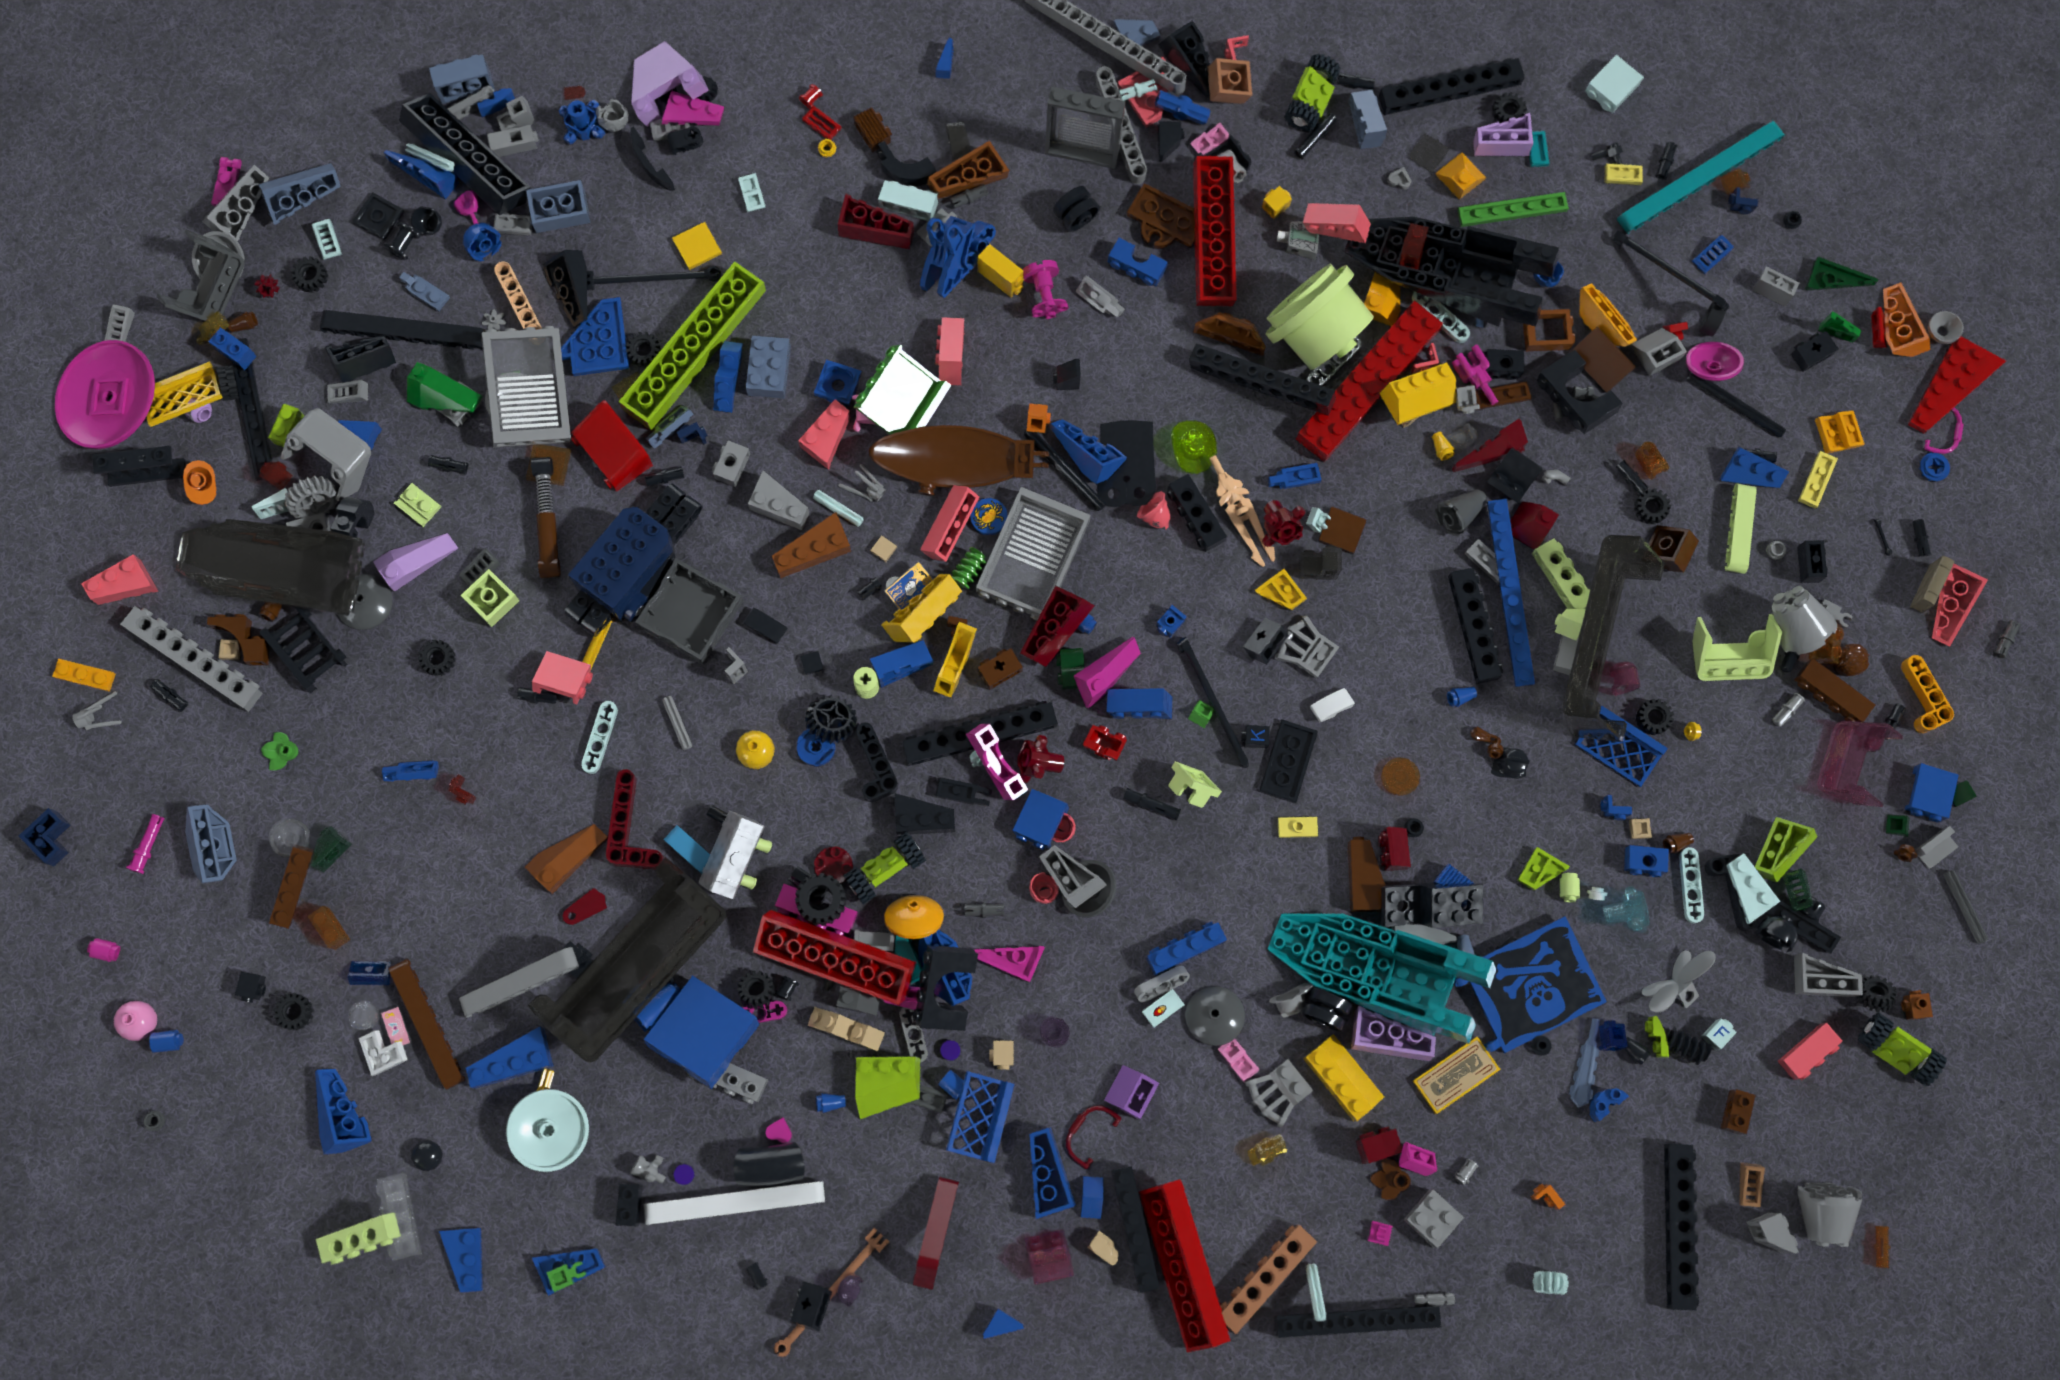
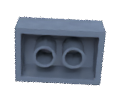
M483 54L473 55L462 60L457 59L446 64H437L429 68L434 88L442 104L467 98L488 85L495 91L491 72Z
M581 180L526 190L532 225L536 233L591 223L585 189Z
M752 336L746 381L748 396L785 399L791 348L789 339Z

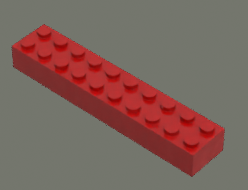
M1414 301L1335 390L1336 400L1329 416L1316 412L1298 432L1296 440L1325 463L1380 400L1381 391L1390 382L1396 381L1440 331L1443 322Z

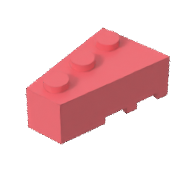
M1308 203L1303 224L1310 233L1366 243L1371 225L1361 206L1351 204Z
M942 317V324L938 325L937 336H941V338L937 339L936 350L940 352L936 354L935 365H939V380L947 381L951 385H961L964 318Z
M134 554L81 583L90 600L98 605L146 593L158 592L142 561Z

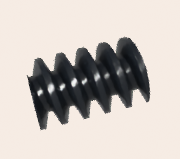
M1676 1027L1672 1028L1667 1038L1669 1050L1673 1047L1675 1055L1681 1051V1058L1688 1054L1689 1062L1696 1058L1695 1065H1699L1701 1061L1705 1062L1712 1050L1711 1044L1706 1045L1705 1041H1699L1697 1037L1691 1038L1689 1033L1684 1034L1683 1030L1677 1031Z

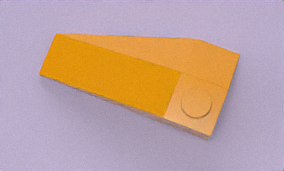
M1376 272L1364 301V305L1374 316L1372 320L1393 326L1400 313V285L1389 281Z

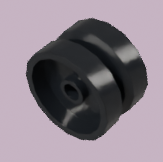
M1084 185L1075 187L1057 201L1053 208V212L1060 220H1063V225L1069 232H1075L1090 223L1100 211V205L1094 198H1091L1090 192Z
M1312 988L1308 998L1314 1004H1305L1301 1014L1320 1026L1341 1032L1345 1025V1021L1341 1016H1348L1352 1005L1330 992L1319 988Z

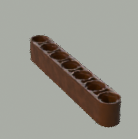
M407 958L389 967V972L444 1088L448 1090L466 1079L460 1073L459 1063L452 1056L453 1051L448 1040L445 1041L440 1023L436 1022L434 1010L431 1005H428L423 987L420 988L415 970L412 971L411 962Z

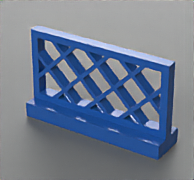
M1604 706L1598 707L1595 715L1575 743V745L1639 787L1643 785L1661 756L1668 749ZM1597 719L1604 722L1605 731L1595 732L1593 724ZM1609 732H1619L1622 741L1611 743ZM1606 733L1608 744L1598 746L1596 734ZM1593 735L1594 747L1588 748L1581 744L1586 736ZM1633 741L1637 744L1638 752L1628 754L1626 742ZM1622 743L1624 755L1614 756L1612 745ZM1609 746L1611 757H1601L1599 748ZM1650 752L1656 757L1652 763L1644 764L1642 753ZM1639 754L1641 765L1631 767L1628 756ZM1625 757L1628 768H1618L1615 758ZM1642 767L1643 776L1638 781L1633 777L1631 769Z
M966 1071L946 1151L995 1163L1015 1084ZM971 1077L977 1078L981 1085L973 1091L969 1086ZM991 1083L999 1084L997 1093L990 1096L986 1086ZM983 1089L987 1099L978 1103L974 1094ZM971 1096L976 1106L967 1111L964 1101ZM990 1101L993 1109L990 1114L985 1116L981 1106ZM978 1108L982 1119L973 1123L969 1113ZM966 1116L970 1126L961 1130L959 1120ZM985 1121L988 1127L987 1132L980 1136L975 1126ZM973 1128L977 1138L968 1143L964 1133ZM961 1135L965 1146L960 1149L952 1148L954 1139ZM978 1141L982 1145L981 1155L974 1154L970 1147Z

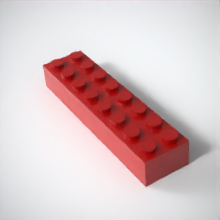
M1196 156L1193 162L1196 306H1233L1237 301L1233 156Z
M773 910L768 911L762 916L753 952L897 1005H900L907 997L916 965L915 961Z
M1181 1179L1139 1191L1186 1351L1193 1352L1213 1348L1230 1341L1222 1309L1219 1305Z

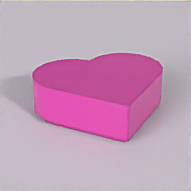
M784 1118L769 1125L766 1129V1136L771 1140L787 1143L792 1138L791 1130Z

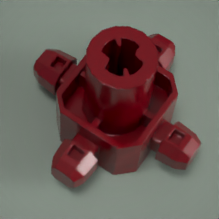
M1273 500L1266 504L1264 507L1266 514L1264 516V527L1268 533L1262 539V543L1266 547L1272 546L1275 541L1281 545H1287L1293 540H1300L1303 537V526L1299 521L1306 512L1303 507L1297 506L1291 512L1283 507L1278 500Z
M1039 735L1035 741L1024 740L1017 758V765L1020 770L1019 775L1024 783L1029 782L1032 777L1043 778L1045 771L1061 773L1063 770L1064 756L1048 752L1046 747L1047 738L1044 735Z

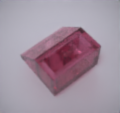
M1064 1229L1024 1238L1034 1285L1074 1276Z

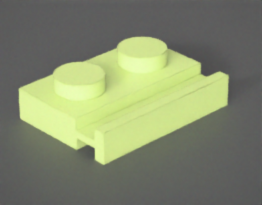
M413 483L394 502L399 509L422 527L441 508L436 501Z

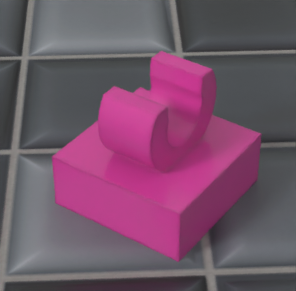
M1372 1221L1368 1241L1388 1246L1392 1226Z

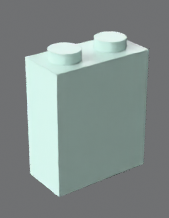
M1615 55L1588 84L1585 92L1590 99L1599 102L1605 111L1613 113L1640 85L1644 77L1619 56Z

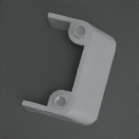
M315 408L309 411L287 435L280 458L285 460L303 451L305 445L314 450L332 464L331 476L340 484L336 500L340 501L360 489L371 456V449L366 442L321 409Z

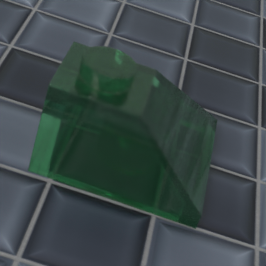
M333 826L325 828L319 834L320 837L316 841L310 864L323 873L352 845Z

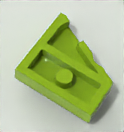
M1536 847L1517 881L1534 891L1569 869L1570 866Z

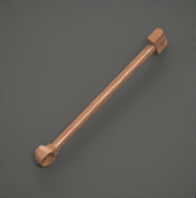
M875 1228L865 1238L869 1244L829 1288L832 1291L831 1298L874 1249L881 1252L889 1241L887 1239L881 1245L878 1243L883 1237L881 1233L876 1239L872 1237L877 1232ZM796 1326L785 1340L778 1341L774 1346L775 1354L779 1351V1345H784L786 1347L785 1352H780L778 1356L784 1357L788 1355L791 1350L790 1345L805 1328Z

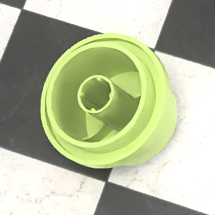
M1328 264L1302 283L1268 315L1267 320L1272 326L1265 335L1272 343L1284 339L1307 367L1312 370L1335 354L1341 358L1357 345L1354 338L1364 330L1374 316L1348 285V282L1354 276L1351 269L1344 265L1336 270L1332 264Z

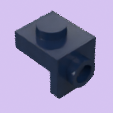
M1736 187L1729 195L1728 204H1731L1732 211L1750 214L1758 206V199L1740 197V188Z
M697 422L691 425H684L676 432L682 444L697 436L700 437L703 444L707 443L705 437L708 435L704 427H699Z

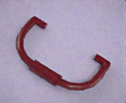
M1105 1106L1087 1108L1082 1114L1077 1116L1068 1130L1069 1133L1066 1137L1068 1155L1084 1169H1088L1093 1160L1089 1158L1086 1163L1080 1160L1071 1149V1138L1073 1134H1076L1086 1119L1085 1117L1095 1110L1104 1111L1115 1118L1112 1125L1117 1127L1121 1121V1116Z

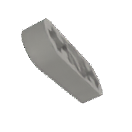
M1177 966L1138 985L1134 990V994L1139 1002H1147L1186 983L1190 975L1184 966Z
M903 1007L900 1011V1019L910 1057H914L913 1053L916 1052L915 1046L911 1048L910 1043L915 1044L922 1041L923 1044H919L920 1051L925 1052L922 1055V1059H920V1063H922L928 1056L922 1029L918 1025H911L905 1028V1024H909L907 1018H903V1015L906 1014V1010L914 1012V1010ZM911 1029H917L920 1033L919 1038L916 1040L909 1039L908 1032Z

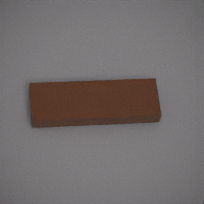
M1527 381L1491 388L1498 400L1494 405L1490 403L1483 390L1476 391V401L1480 405V409L1531 400Z

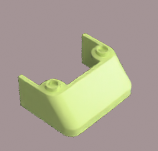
M1773 614L1768 616L1766 630L1753 632L1749 636L1748 643L1712 644V637L1702 618L1697 617L1692 643L1695 670L1698 678L1702 681L1764 679L1769 677L1774 670L1782 631L1775 621Z

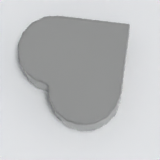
M1404 167L1390 173L1387 178L1390 186H1398L1401 190H1406L1411 185V179Z

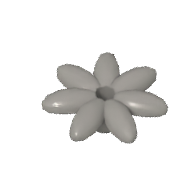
M493 309L491 315L484 314L487 320L482 322V325H489L488 330L495 327L497 331H500L499 324H506V321L501 320L504 313L497 315L496 310Z

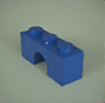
M1118 238L1108 257L1110 266L1114 269L1126 271L1130 277L1142 279L1146 285L1157 286L1167 268L1168 262L1153 254L1143 263L1136 262L1132 258L1135 245Z

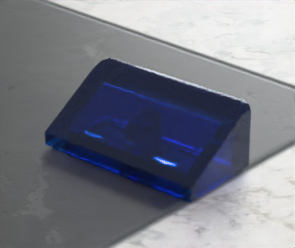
M351 961L347 976L349 984L390 985L389 967H391V962Z

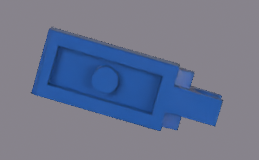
M1318 463L1281 469V471L1276 473V476L1269 477L1268 485L1269 487L1279 486L1280 489L1321 483L1322 479Z
M438 761L404 762L399 763L398 766L383 767V780L394 782V780L409 781L412 779L428 780L436 778L439 764Z

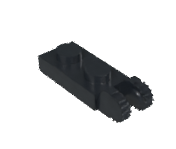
M939 777L936 797L972 805L989 806V801L975 798L976 792L991 795L992 789L980 787L977 784Z

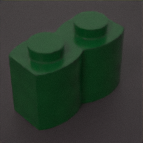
M1083 648L1060 649L1059 655H1056V665L1060 666L1061 673H1057L1058 685H1062V689L1078 688L1074 675L1084 669Z

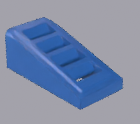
M948 38L935 70L936 78H951L952 38Z
M1720 235L1692 262L1706 274L1728 255L1734 246L1723 235ZM1712 248H1714L1720 255L1714 252ZM1708 253L1714 259V261H1712L1706 254ZM1703 258L1709 265L1706 266L1700 259Z

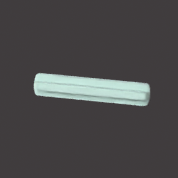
M817 490L815 492L814 500L833 512H837L839 516L859 527L862 524V516L822 491Z
M1308 1264L1306 1265V1273L1314 1317L1316 1321H1324L1326 1319V1312L1317 1265Z

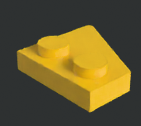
M1282 569L1255 589L1257 594L1291 611L1307 600L1285 569Z

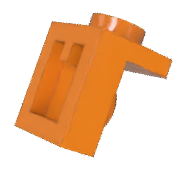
M1540 1184L1533 1190L1535 1194L1531 1198L1538 1200L1545 1195L1544 1201L1550 1208L1560 1209L1566 1205L1550 1184L1545 1186Z

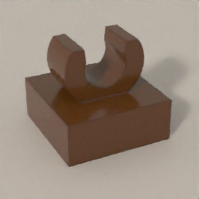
M953 616L948 617L947 626L952 628L951 637H954L959 622L968 625L967 619Z

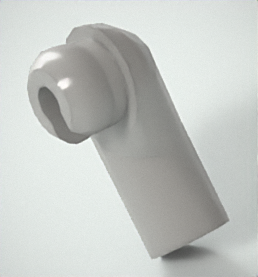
M1557 469L1547 470L1542 476V481L1549 484L1551 480H1558L1566 486L1570 477Z

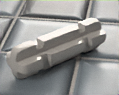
M1445 1293V1295H1415L1414 1302L1416 1306H1425V1304L1427 1306L1444 1305V1303L1446 1305L1455 1304V1296L1453 1293Z

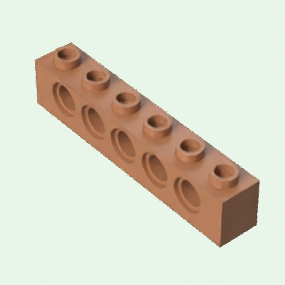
M1291 1225L1284 1233L1286 1235L1285 1239L1282 1242L1278 1240L1272 1246L1271 1250L1273 1252L1270 1256L1267 1257L1265 1255L1258 1262L1259 1268L1255 1273L1253 1271L1249 1272L1244 1278L1246 1283L1241 1288L1237 1286L1230 1294L1232 1299L1228 1303L1224 1301L1220 1305L1225 1324L1234 1334L1240 1331L1317 1243L1300 1225L1295 1227ZM1290 1241H1294L1297 1245L1294 1253H1290L1287 1249ZM1278 1256L1282 1257L1284 1261L1281 1268L1274 1266V1259ZM1263 1272H1268L1270 1280L1264 1284L1260 1280V1275ZM1250 1287H1254L1257 1291V1295L1253 1299L1247 1297V1290ZM1237 1302L1243 1305V1311L1240 1314H1235L1233 1311V1306Z

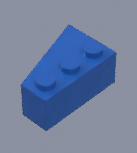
M918 640L917 642L910 643L908 646L870 658L871 667L877 674L880 687H884L933 665V659L924 640Z

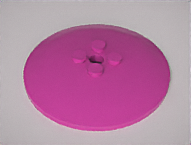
M119 340L98 342L80 352L69 363L62 374L55 395L57 422L67 438L85 448L105 449L117 445L130 437L145 420L154 397L155 378L148 358L137 347ZM113 394L112 399L108 401V397Z

